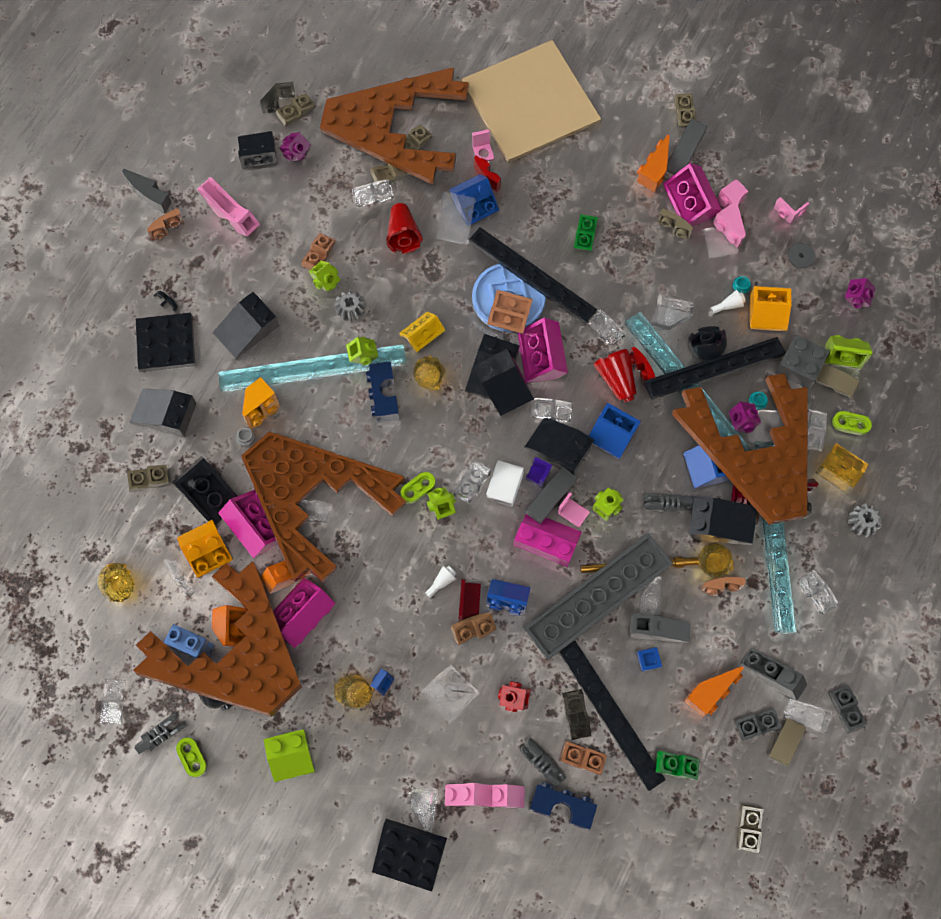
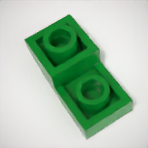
M580 214L574 243L575 249L592 250L598 217Z
M658 751L656 772L678 778L698 780L700 759Z

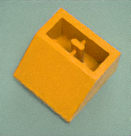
M754 286L750 294V329L787 331L792 306L791 288Z
M261 377L245 389L242 415L247 426L252 429L260 426L266 417L274 415L280 407L275 392Z
M213 520L177 537L179 546L197 578L233 560Z

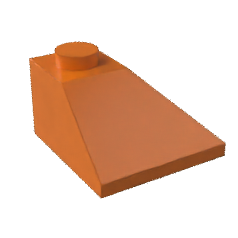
M224 605L212 609V630L223 646L235 647L245 637L234 623L248 611L246 608Z

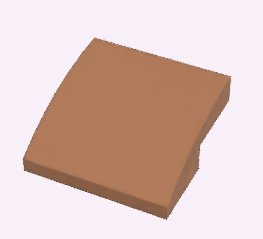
M497 290L487 325L523 334L533 299Z

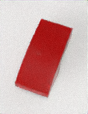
M475 156L474 169L476 173L487 177L492 190L498 192L501 188V178L495 172H490V164L486 159Z
M631 347L630 359L634 371L640 370L642 381L655 378L654 371L646 357L636 347Z

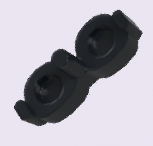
M157 291L153 295L155 298L158 297L164 300L160 304L161 307L168 303L174 312L178 309L175 301L163 291Z

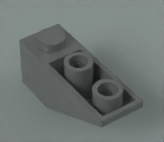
M633 613L630 619V638L690 643L691 623L656 615Z
M753 648L749 650L741 662L744 668L780 693L796 701L807 687L803 674Z

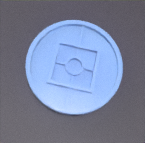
M500 264L486 269L477 278L473 287L472 302L476 314L486 325L497 290L533 299L525 327L535 323L541 316L546 297ZM488 325L489 327L499 331L513 332L510 330Z

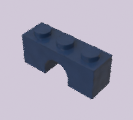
M391 361L369 364V371H366L367 383L371 382L372 388L368 389L370 400H374V406H371L372 417H376L377 423L399 420L396 396L387 397L381 393L385 387L394 386Z
M543 782L542 785L537 784L529 808L530 811L549 817L554 805L564 804L571 812L570 825L588 831L591 829L597 805L593 804V799L584 796L579 799L573 797V792L564 789L558 792L553 790L554 786Z

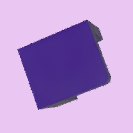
M535 457L525 480L543 488L551 473L552 465Z

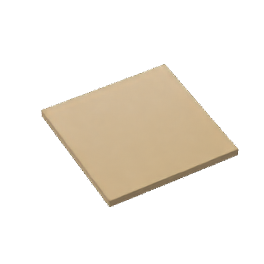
M553 40L461 79L462 82H469L468 96L508 163L601 123L599 114Z

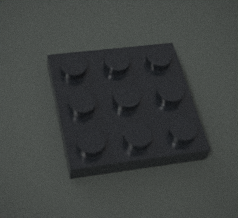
M191 312L136 318L139 372L195 366L193 317Z
M386 818L372 873L432 892L447 838Z

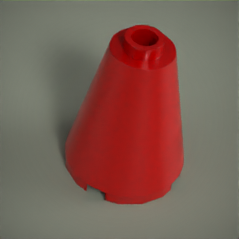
M397 203L391 207L386 239L387 246L395 253L396 251H402V254L414 252L419 249L420 243L423 242L422 234L408 206L404 203Z
M628 349L611 353L604 360L601 358L593 363L595 369L619 401L627 403L635 399L634 396L637 392Z

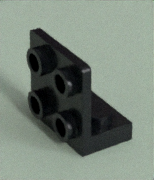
M272 131L238 136V155L242 168L277 163Z

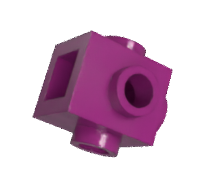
M300 132L286 136L279 149L287 160L301 161L306 156V151L310 148L311 144Z
M868 278L852 279L846 291L845 299L853 308L870 307L876 288Z
M740 401L729 411L735 431L750 433L761 424L758 411L753 403Z

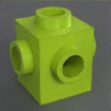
M322 260L308 271L314 279L312 281L319 290L331 291L341 280L338 276V270L333 265H330V263Z
M357 337L346 344L349 362L365 366L371 364L373 360L379 357L376 343L373 339Z
M446 487L436 488L432 492L427 493L429 501L426 502L430 513L434 512L438 520L456 513L453 505L456 503L452 492L449 493Z
M608 487L605 492L601 490L597 494L592 510L605 521H608L613 514L617 516L622 510L623 498H621L622 496L615 489L611 490Z

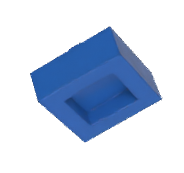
M657 647L637 652L642 672L662 668Z
M381 669L374 676L370 686L377 693L384 696L394 678L388 672Z

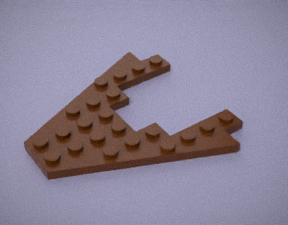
M448 68L326 99L320 130L425 182L434 184L436 171L454 172L456 153L405 149L406 134L391 133L395 109L413 110L415 96L467 100L469 82L453 81L454 68Z
M785 373L771 375L765 379L784 426L772 428L769 431L774 446L750 451L744 450L738 434L726 437L720 436L701 387L685 389L682 392V396L687 407L674 409L672 415L766 522L772 525L805 518L807 516V387L791 389Z
M268 432L241 455L294 582L299 580L308 570L321 582H324L337 570V566L297 531L309 520V515L297 505L321 483L324 482L333 491L338 493L351 481L392 517L406 505V501L394 491L404 482L402 475L272 432Z
M252 561L239 574L226 563L212 575V578L248 610L234 623L245 637L218 663H215L203 652L187 666L150 631L136 644L137 648L147 658L134 668L133 671L136 675L272 717L302 688L255 563Z

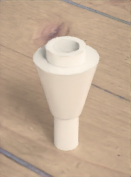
M736 290L720 304L711 307V310L715 314L722 310L744 307L743 303L746 300L743 293H739Z
M449 565L446 568L442 566L433 582L434 584L425 594L431 598L439 589L441 590L457 580L455 577L457 573Z

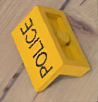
M426 312L399 334L408 340L414 351L418 352L443 333L445 329L436 315Z

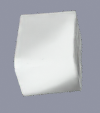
M498 460L486 493V499L513 508L523 478L524 468Z

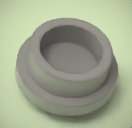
M249 427L240 428L236 433V440L240 445L248 446L255 440V433Z

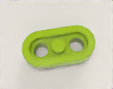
M840 411L832 419L833 427L838 431L862 436L867 434L872 428L871 420L867 416ZM839 420H842L844 425L840 424ZM858 424L862 425L863 429L858 428Z
M429 472L420 473L402 487L401 497L407 504L416 503L434 489V476ZM428 481L429 485L424 486L422 483ZM409 492L414 493V496L408 497L407 494Z
M191 738L181 739L177 743L176 752L186 773L194 778L203 776L207 771V762L197 742ZM190 745L191 751L186 753L185 747ZM199 763L200 769L195 771L194 765Z

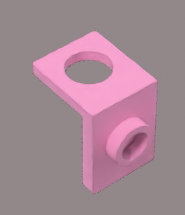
M490 130L472 133V147L475 156L483 158L479 156V152L486 150L489 155L484 159L487 161L494 160L490 145Z
M780 197L777 199L774 209L780 217L785 218L791 224L806 212L810 203L807 202L797 211H794Z
M569 492L559 506L557 514L580 528L590 511L571 500L572 493Z

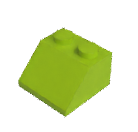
M840 335L830 336L825 347L830 352L824 363L862 369L872 356V349L869 342L862 341L859 338L848 339Z
M304 729L263 739L267 761L274 782L315 772L308 735Z

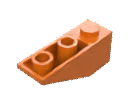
M668 134L664 140L660 139L655 152L649 154L646 160L647 163L645 165L642 164L637 171V182L653 192L658 189L666 175L670 139Z
M285 560L267 567L261 576L269 594L296 583L290 575ZM308 570L299 580L312 573Z
M741 666L699 683L684 701L702 717L707 714L711 716L718 708L716 702L720 698L724 700L730 693L729 686L732 683L736 685L743 677L741 672L744 668Z

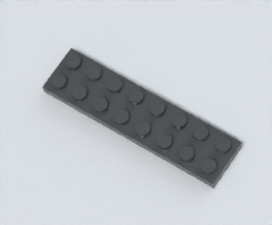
M647 533L523 629L548 661L671 567L673 562L653 537Z

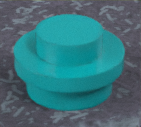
M740 276L733 281L732 287L734 291L737 290L739 293L746 294L751 288V282L747 277Z
M754 392L749 397V403L755 404L756 410H762L767 406L768 398L763 392Z

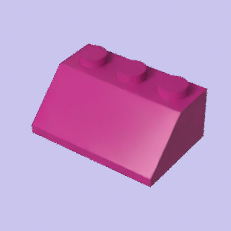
M689 163L663 183L677 215L686 220L691 226L707 222L722 211L701 166Z
M542 318L525 327L523 334L517 333L526 383L555 380L568 373L559 322Z
M255 489L230 499L220 510L219 515L253 559L268 552L277 545Z
M526 514L518 529L513 546L568 568L582 532L549 518H546L539 524Z
M303 578L273 610L284 640L293 648H296L297 645L303 642L306 635L318 625V622L331 611V608L336 603L320 587Z

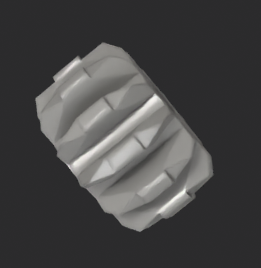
M349 290L348 294H345L342 291V297L337 296V302L334 304V307L337 309L336 314L341 316L343 321L348 318L351 323L352 318L358 320V315H364L366 304L364 303V297L359 296L358 292L352 294V291Z
M865 503L861 507L856 506L854 511L849 513L851 519L848 520V523L854 525L851 530H858L857 536L864 533L865 537H869L870 534L875 535L878 532L877 529L882 528L880 522L883 520V517L878 516L880 510H873L874 505H870L868 508Z

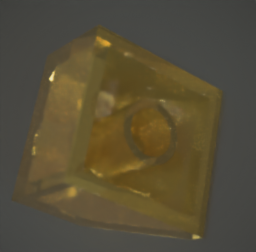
M835 443L815 473L848 495L861 479L869 464Z

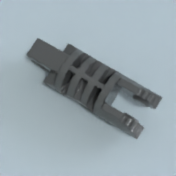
M674 494L643 495V499L646 502L644 505L646 511L664 510L673 512L675 510V512L693 509V497L679 494L675 496Z
M177 712L141 736L142 740L134 747L138 754H141L148 748L150 751L154 750L186 727L185 723L182 722L172 730L168 728L167 725L179 717Z
M530 738L526 741V745L520 748L521 753L531 764H534L539 773L542 772V776L555 787H558L566 779L565 774L557 763L552 762L553 759L544 753L545 751L536 741Z

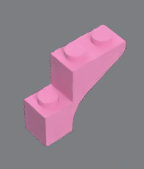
M208 178L197 189L217 216L227 219L237 233L248 237L260 225L251 211L240 206L213 178Z
M737 179L721 189L717 200L724 209L717 213L713 222L716 229L721 231L736 248L741 246L746 235L739 211V204L745 200L748 194V190Z
M478 783L445 785V806L524 808L525 786Z

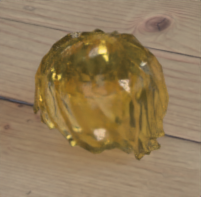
M430 355L429 357L424 356L420 358L413 368L415 381L423 389L439 390L446 371L437 357Z
M709 543L698 554L700 570L709 576H713V578H717L722 574L726 575L728 570L730 572L734 570L732 554L723 545Z
M110 563L105 565L98 574V588L110 602L123 603L124 600L131 597L130 595L133 592L135 583L130 574L131 571L126 568V564Z
M349 675L345 678H340L338 683L334 685V698L346 709L359 710L360 708H365L373 697L374 689L359 675Z

